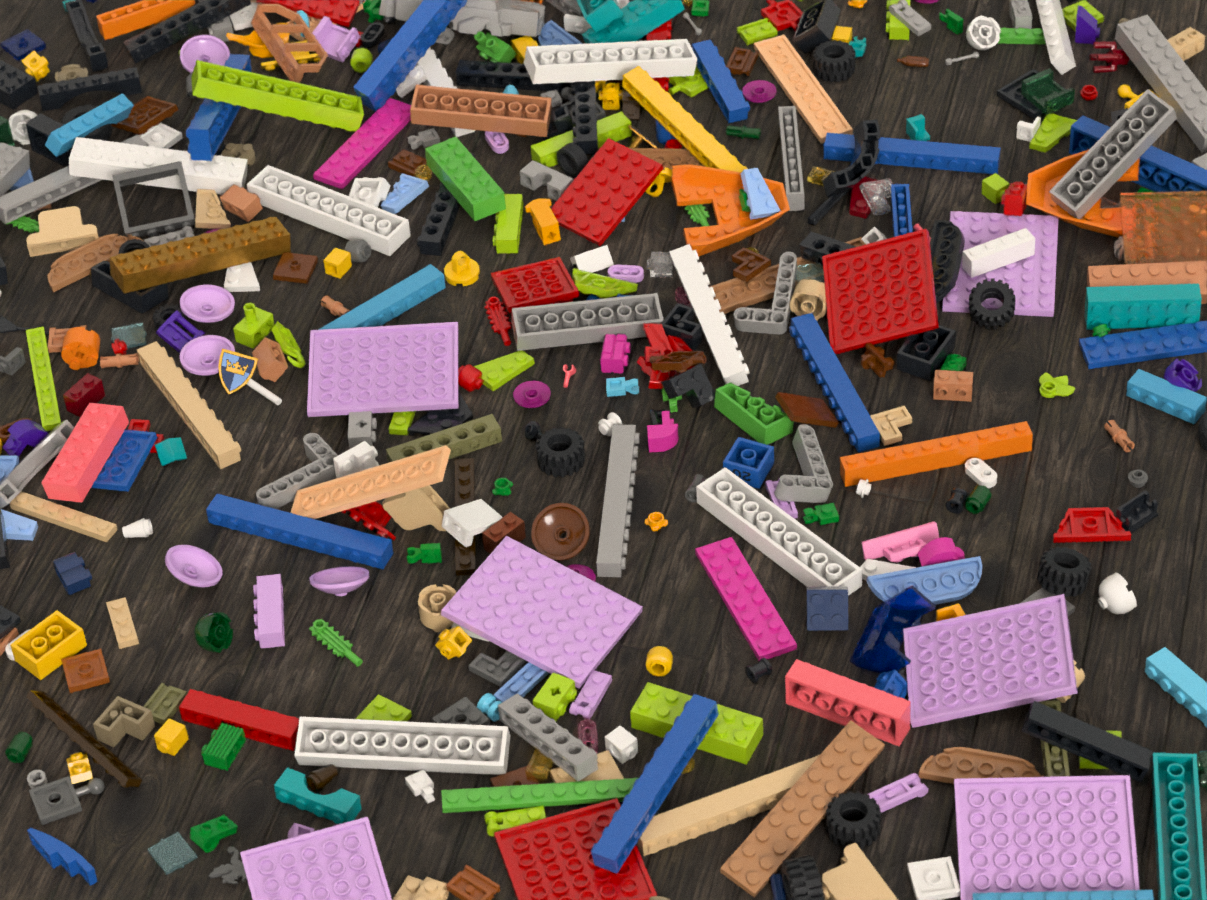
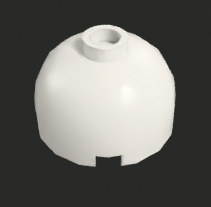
M979 16L968 25L966 38L973 48L987 50L999 42L1001 30L993 18Z
M20 110L10 116L7 129L14 141L17 140L23 145L30 144L26 123L36 117L37 114L30 110Z
M1114 573L1105 578L1100 584L1098 591L1100 606L1114 614H1125L1137 606L1132 590H1127L1126 585L1128 583L1120 574Z

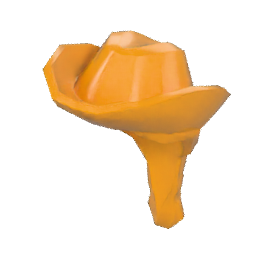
M255 30L246 36L226 33L229 41H237L243 45H248L250 52L254 56L260 58L273 57ZM277 33L284 44L288 43L290 33Z

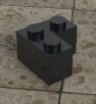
M677 303L661 324L667 337L670 335L681 338L692 351H695L702 342L701 324L694 322V308Z
M701 364L687 368V371L678 373L661 382L669 399L686 393L692 408L702 406L715 399V392Z

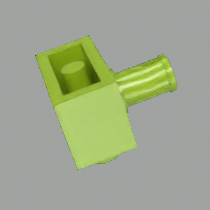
M247 303L243 306L245 317L233 329L236 342L254 349L272 331L274 319L272 313L255 307L253 303Z

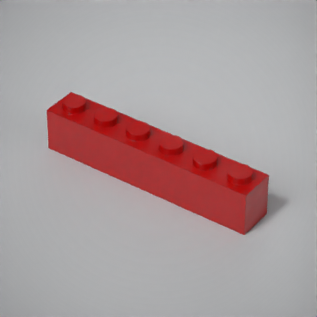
M192 689L189 690L179 706L183 721L212 729H218L220 724L224 723L242 728L245 738L294 751L296 747L300 720L297 717L287 716L276 711L265 710L258 706L247 705L239 701L225 699L221 696H214Z

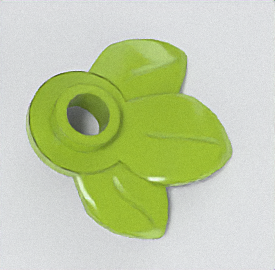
M1044 373L1039 378L1041 385L1039 392L1046 398L1068 396L1075 391V387L1068 385V376L1066 375L1053 378L1050 374Z

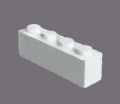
M1024 228L964 250L962 254V268L973 278L1033 256L1035 254V237Z

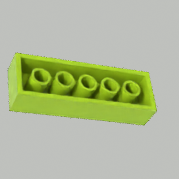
M647 682L630 711L631 727L664 738L665 734L672 729L676 717L680 716L683 712L685 703L690 701L692 696ZM717 704L719 715L697 749L747 765L763 736V718Z

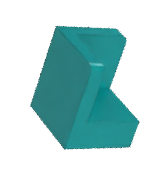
M922 114L906 119V133L911 140H930V135L925 130V117Z
M181 437L168 438L155 445L162 466L174 461L187 459Z

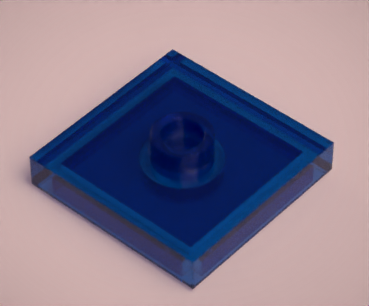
M28 29L0 43L1 47L18 61L23 60L33 51L37 53L46 48L45 42Z

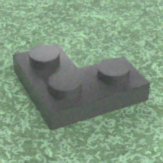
M506 651L498 661L480 653L469 664V671L502 687L526 663V660L509 651Z

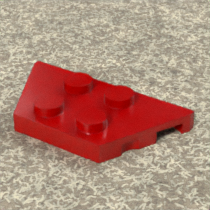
M1109 507L1068 508L1065 518L1059 524L1057 533H1054L1053 543L1131 541V532L1125 531L1122 527V522L1114 516Z

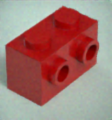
M1013 182L1008 189H1005V194L1002 195L1001 204L1004 205V215H1023L1027 207V184Z

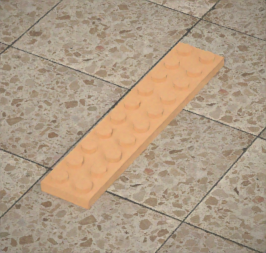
M785 35L754 43L755 51H758L759 57L793 105L796 106V109L821 144L825 143L827 133L853 135V129Z
M445 445L297 490L290 513L317 519L442 482L451 450Z

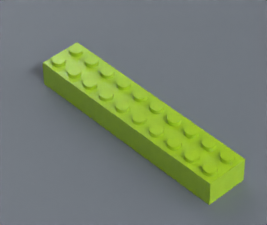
M196 60L191 76L192 92L198 98H207L216 102L229 103L233 106L239 105L248 109H257L265 113H275L283 117H293L301 121H311L314 124H324L332 128H342L346 131L356 132L360 128L364 117L361 97L200 60Z

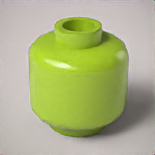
M358 48L352 53L351 67L356 72L365 73L372 65L373 57L369 50Z

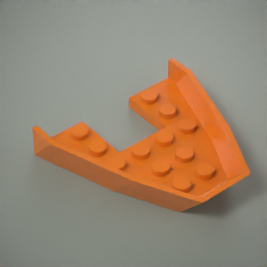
M1089 150L1064 157L1028 174L1027 205L1082 229L1118 238L1125 237V235H1134L1135 237L1136 207L1101 208L1100 198L1081 219H1077L1052 200L1049 191ZM1140 158L1117 182L1138 181Z
M691 164L672 166L671 182L677 206L712 203L717 222L715 226L684 228L683 233L686 245L690 244L692 251L696 249L698 256H702L737 243L770 226L790 210L783 183L763 178L781 211L770 217L750 220L749 214L751 212L742 211L739 200V190L744 189L741 178L742 172Z

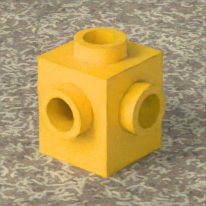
M35 51L22 60L25 68L24 71L33 76L36 81L44 78L50 72L47 66L49 64L43 56L40 57Z
M602 83V90H599V101L603 102V110H620L623 90H620L619 83Z
M457 626L450 630L445 629L438 636L440 639L435 646L449 660L455 656L460 657L463 655L472 639Z

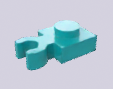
M855 36L853 41L849 42L848 45L855 49V57H863L866 50V38L858 40Z

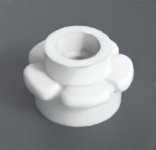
M860 479L856 494L861 495L862 498L864 495H869L871 490V484L868 483V479L866 481Z

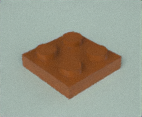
M101 649L61 659L70 693L110 683Z

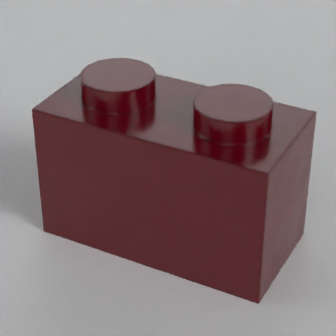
M87 373L65 392L63 397L67 411L81 418L89 403H98L105 397L102 380Z

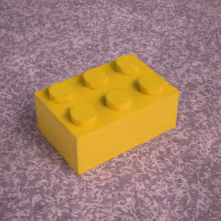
M57 610L10 645L15 661L42 680L62 665L61 659L74 656L85 648L87 643L83 629Z

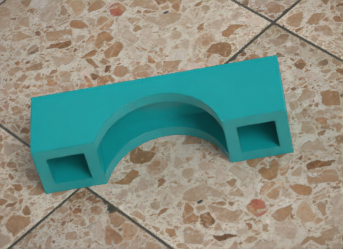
M288 767L274 784L276 799L294 805L300 810L312 812L318 817L332 820L336 824L353 821L362 809L360 795L342 788L328 795L315 794L308 790L305 774Z

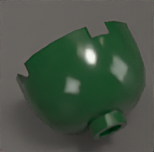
M212 612L203 615L197 621L194 631L195 639L203 650L220 653L223 648L226 650L229 648L233 639V629L230 628L229 622H231V619L227 614Z

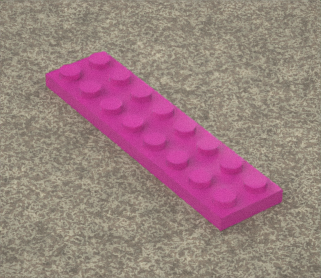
M389 98L385 105L379 108L313 174L314 180L343 189L411 121V105Z
M729 537L696 548V556L758 661L762 657L770 659L797 650V643L733 538Z

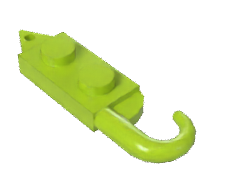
M277 321L271 329L275 340L280 344L282 352L290 355L287 356L288 361L297 368H303L306 363L291 331Z

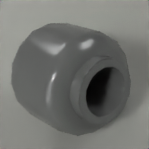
M349 240L344 247V251L350 252L352 263L366 262L371 255V247L365 240Z

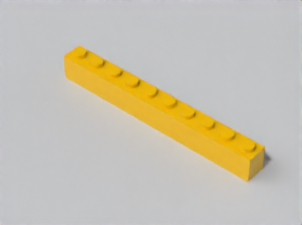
M638 66L623 75L622 87L705 167L742 172L747 169L734 155H731L726 150L724 145L720 144L712 134H709L701 123H698L689 112L687 113L679 102H676L667 91L662 89L659 83L649 76L647 71Z

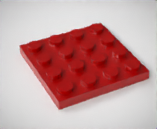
M560 257L491 273V279L509 313H512V308L555 304L559 301L572 300L579 297V291Z

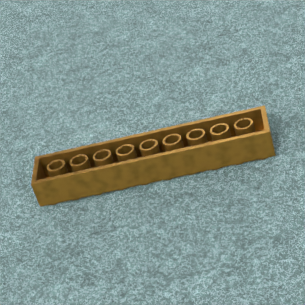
M268 217L264 220L252 221L247 224L219 229L214 232L203 233L198 236L186 237L182 240L170 241L165 244L110 257V272L112 278L125 294L281 255L283 252L289 253L291 252L290 233L277 217Z

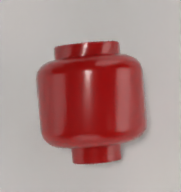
M470 364L462 365L458 369L460 387L468 392L481 388L484 380H482L483 373Z

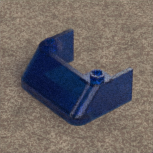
M913 585L881 603L872 612L850 661L856 667L878 673H887L892 670L897 671L910 664L911 660L899 650L904 640L903 629L920 625L921 617L935 609L936 605Z

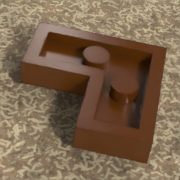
M744 247L732 255V262L739 264L733 270V276L745 282H748L771 266V259Z

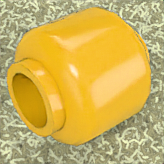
M663 646L651 648L646 658L645 665L647 671L658 677L667 675L672 668L673 655L669 649Z

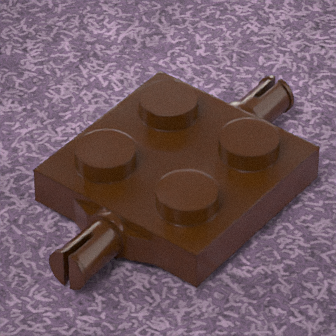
M672 351L664 356H651L650 363L653 370H661L662 373L672 370L681 373L687 371L688 367L695 366L698 363L705 364L706 356H704L703 351Z

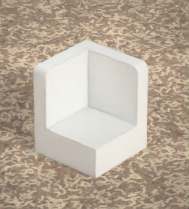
M1037 117L1033 124L1019 121L1016 138L1031 142L1040 127L1041 117Z

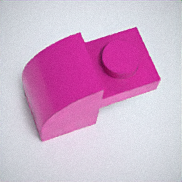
M662 411V425H647L649 452L667 451L677 444L678 424H674V418L670 419L669 411Z
M947 537L937 538L928 542L917 553L922 567L965 559L963 550L955 547L953 539Z

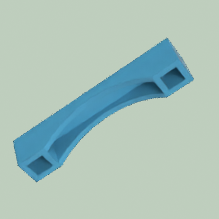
M122 93L51 132L45 146L57 157L73 147L76 137L83 138L103 125L117 124L128 118L134 105Z

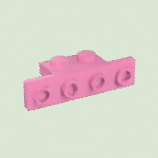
M933 521L863 541L861 544L864 559L873 560L885 556L891 562H901L904 560L903 558L910 556L918 557L917 553L928 542L939 538L937 523Z

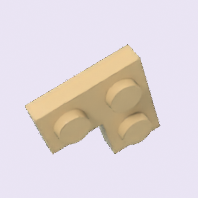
M905 406L870 415L880 433V439L884 446L902 441V434L898 427L912 423V416Z

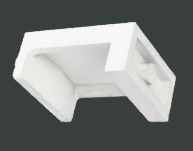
M482 499L444 510L442 527L462 545L468 547L472 545L474 535L483 533L503 517Z

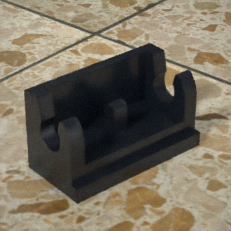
M1146 490L1117 508L1116 517L1122 522V527L1126 532L1130 531L1133 533L1158 516L1157 501L1154 499L1150 503L1149 492Z

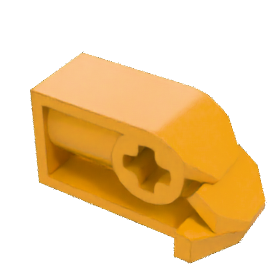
M536 199L527 204L525 210L526 213L530 212L534 228L544 245L560 241L559 223L549 207L552 206L551 200Z

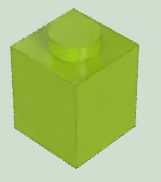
M995 173L982 180V195L994 204L1001 202L1002 195L1005 194V189H1008L1010 183Z

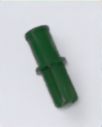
M745 125L743 127L727 126L726 135L739 136L742 139L753 138L759 140L761 129L749 128Z

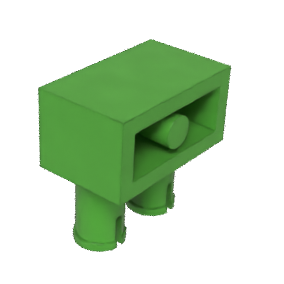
M479 31L474 37L479 43L476 46L480 52L479 56L484 60L489 59L490 62L510 63L517 54L510 45L489 32L485 35L482 31Z

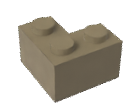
M117 696L93 723L97 740L115 747L126 733L144 740L155 727L151 710Z

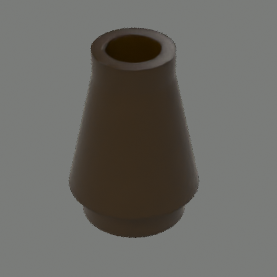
M331 764L328 767L310 772L309 776L306 777L307 785L313 791H321L338 775L337 768Z

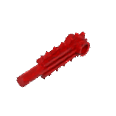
M490 297L488 301H485L486 306L484 309H487L486 314H489L488 319H491L490 324L493 325L491 328L494 329V332L501 334L504 345L509 346L511 340L508 332L512 327L510 326L511 322H508L509 317H506L507 312H504L506 308L503 307L504 303L499 301V298Z

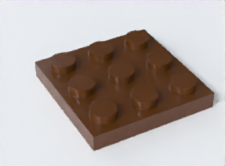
M146 96L134 104L128 118L117 124H111L112 127L141 135L146 133L151 127L159 125L165 118L171 117L173 113L178 111V107L174 103Z

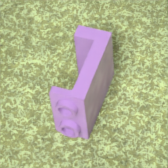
M326 16L323 17L312 32L328 54L327 57L340 62H344L361 38L356 28L353 27L351 30L334 25L330 18Z

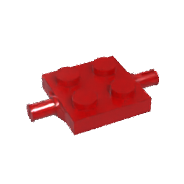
M767 0L766 2L770 6L761 9V15L768 19V22L775 27L777 32L788 27H792L796 32L803 12L791 0L782 2Z

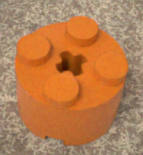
M85 327L69 329L64 336L61 350L64 362L73 370L95 366L101 342L99 335L93 330L91 332L85 330Z

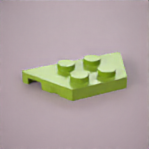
M575 268L572 271L573 282L582 294H594L599 298H610L618 294L623 295L637 291L638 284Z

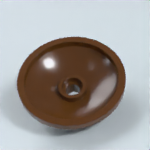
M555 503L549 505L537 515L533 522L531 530L532 541L535 548L542 555L554 561L569 560L577 556L585 548L589 540L590 526L588 519L578 507L572 504ZM562 533H567L565 538H561Z

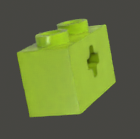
M553 672L533 699V706L541 709L550 719L552 718L557 721L560 716L564 715L569 703L573 702L576 698L575 680Z

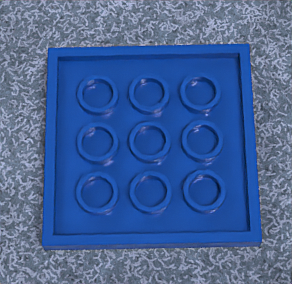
M124 430L91 488L129 491L157 439L156 433Z

